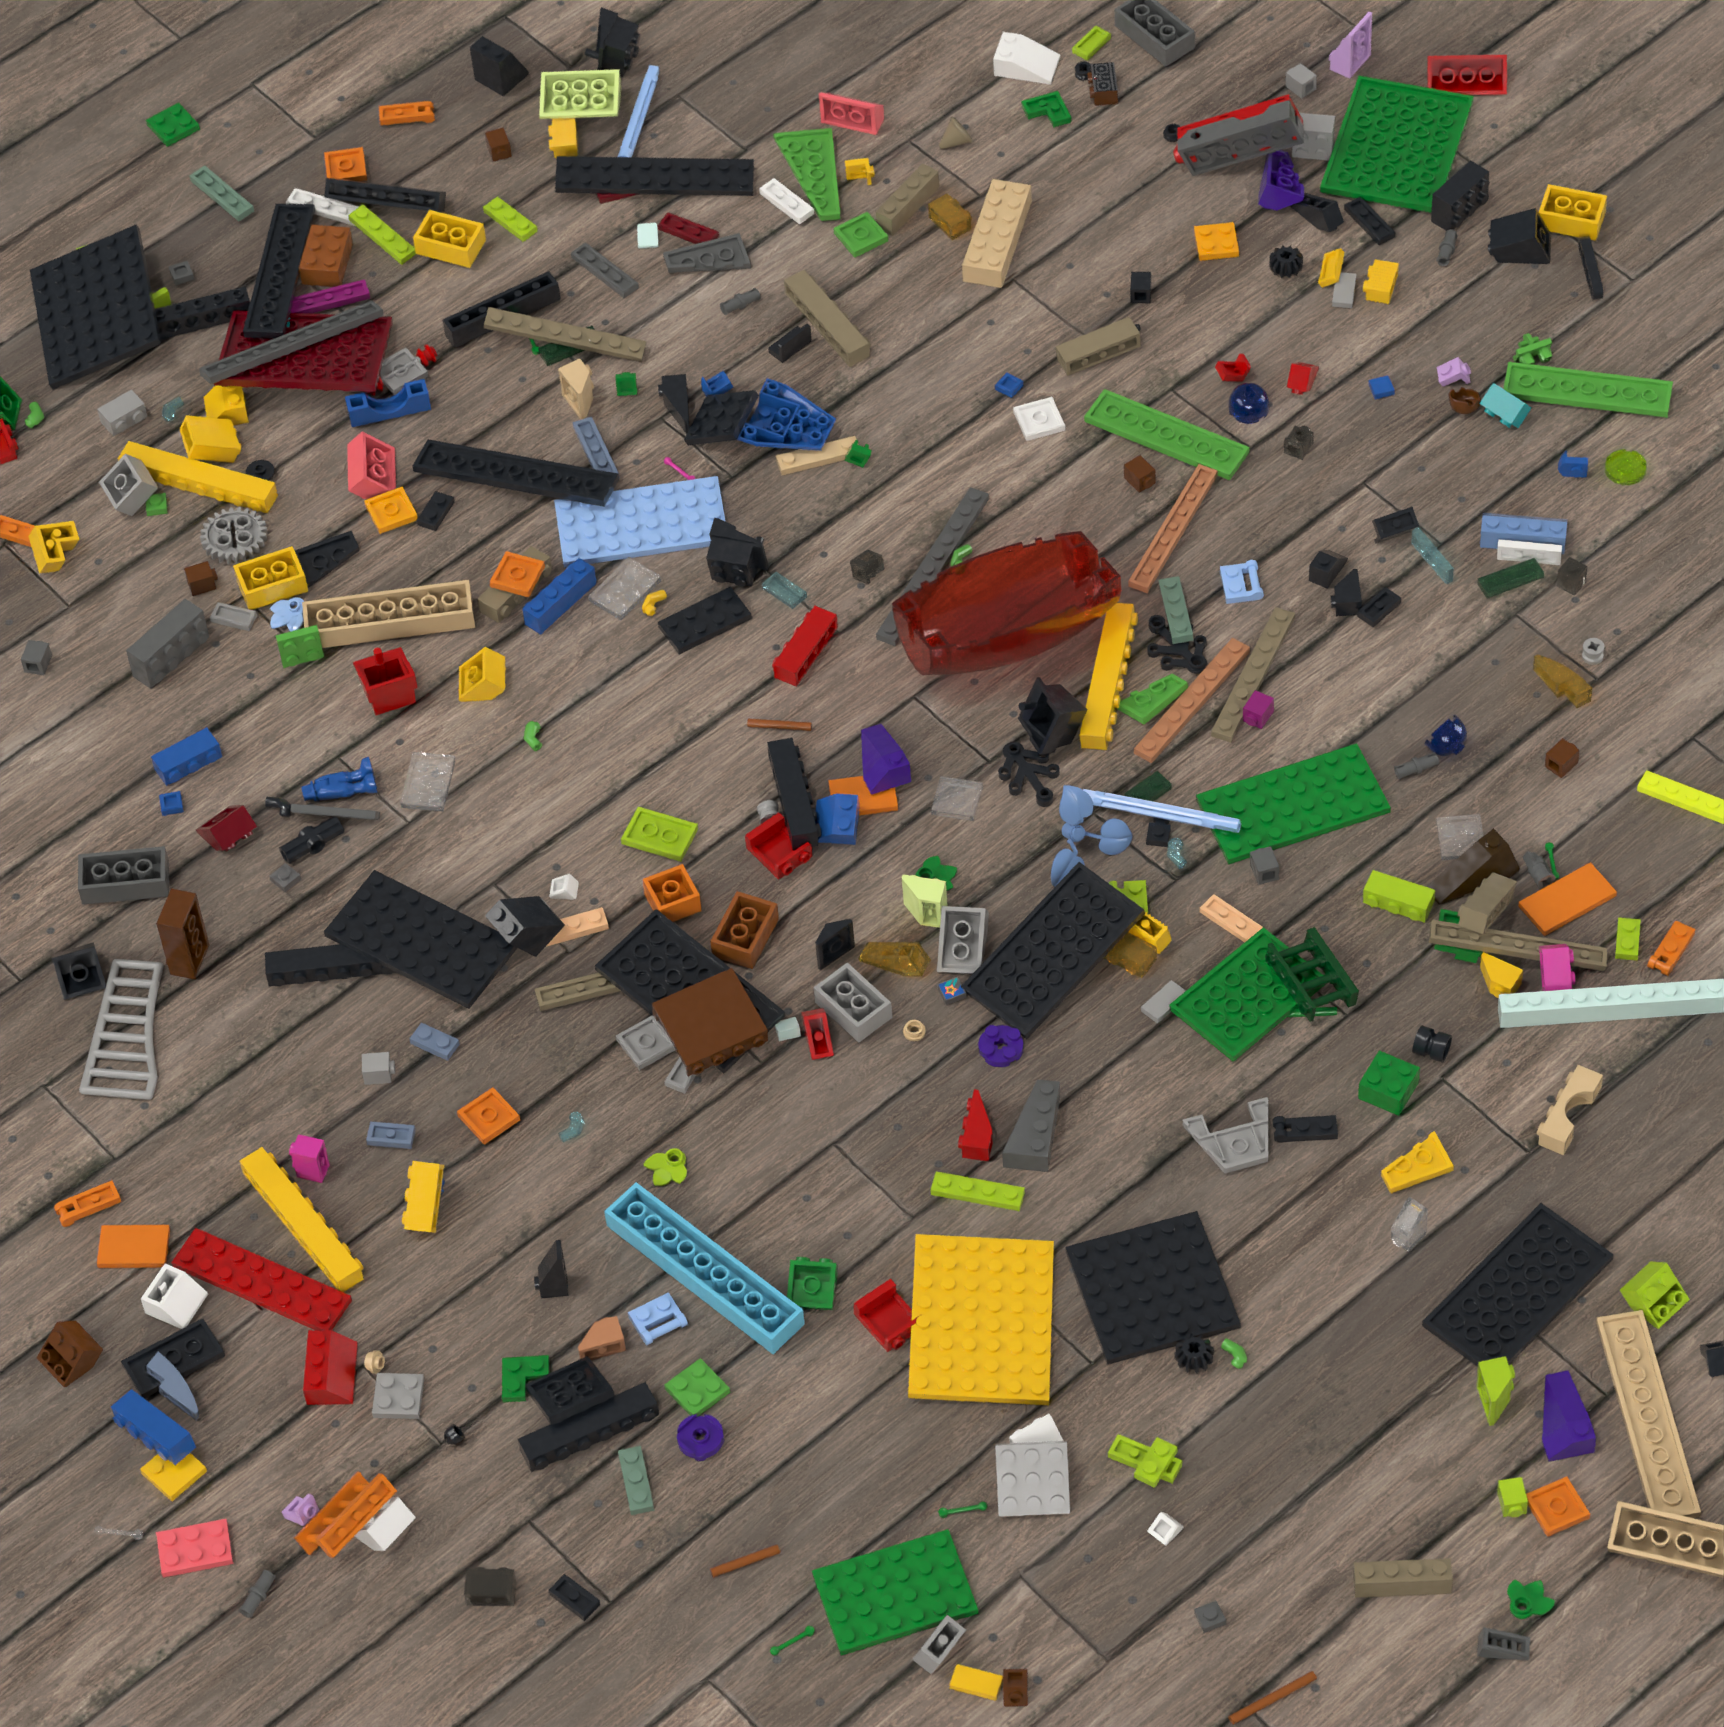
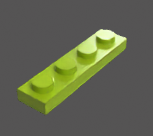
M363 204L348 215L350 222L401 265L416 255L415 248Z
M937 1171L930 1190L931 1195L1015 1211H1020L1025 1194L1024 1187Z

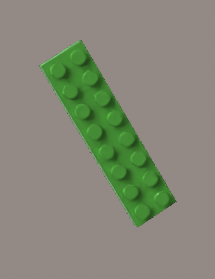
M1508 362L1503 389L1519 400L1668 418L1673 381Z
M1106 389L1102 391L1084 416V422L1195 467L1200 464L1218 470L1217 476L1227 480L1233 477L1249 454L1248 446Z

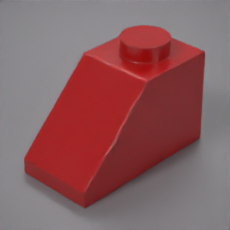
M1303 362L1292 363L1286 387L1291 388L1292 393L1301 395L1304 392L1310 391L1319 366Z
M820 1008L801 1012L811 1059L815 1060L834 1056L825 1010Z

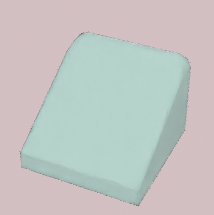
M657 223L638 224V248L658 247Z
M796 1017L780 1020L775 1024L779 1041L801 1036Z

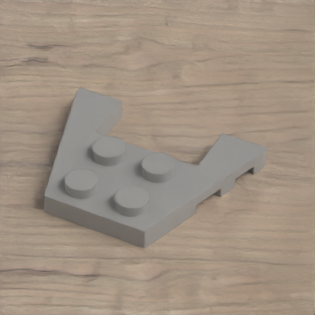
M1267 1097L1248 1102V1109L1253 1122L1209 1133L1203 1115L1183 1119V1126L1224 1174L1268 1162Z

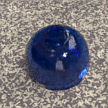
M1255 383L1238 385L1229 397L1228 408L1230 415L1236 417L1238 422L1245 424L1259 422V419L1263 416L1265 418L1269 412L1268 394L1260 385Z
M1455 714L1453 715V721L1450 719L1446 720L1431 734L1433 737L1431 742L1427 739L1424 744L1429 750L1439 756H1449L1452 753L1458 755L1465 748L1463 743L1467 738L1466 726Z

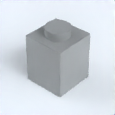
M1300 63L1286 72V87L1303 99L1316 90L1317 75Z
M389 1052L362 1054L364 1084L391 1083V1074H395V1062L390 1060Z

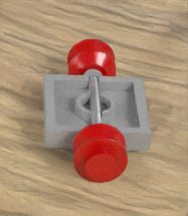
M425 344V350L417 349L416 357L407 348L383 360L376 390L378 389L382 392L385 384L396 395L402 390L404 383L427 378L428 371L422 365L428 367V361L436 362V350L432 346L429 347ZM366 392L367 394H371L373 396L376 395L375 392Z

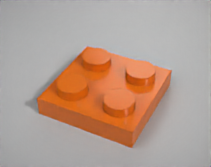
M363 147L324 152L327 178L367 181Z
M506 551L490 580V587L529 597L545 568V562Z
M493 1087L457 1111L458 1117L484 1145L520 1121V1115Z
M1567 1476L1526 1494L1528 1506L1547 1537L1590 1519L1588 1509Z

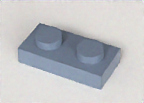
M421 1023L410 1037V1044L447 1061L460 1045L458 1039L424 1023Z
M370 1122L366 1139L367 1145L412 1149L416 1131L415 1125Z

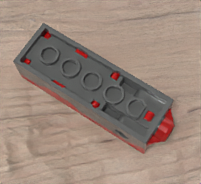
M1287 94L1178 127V143L1173 150V155L1177 163L1186 164L1192 176L1303 144V119L1290 95Z

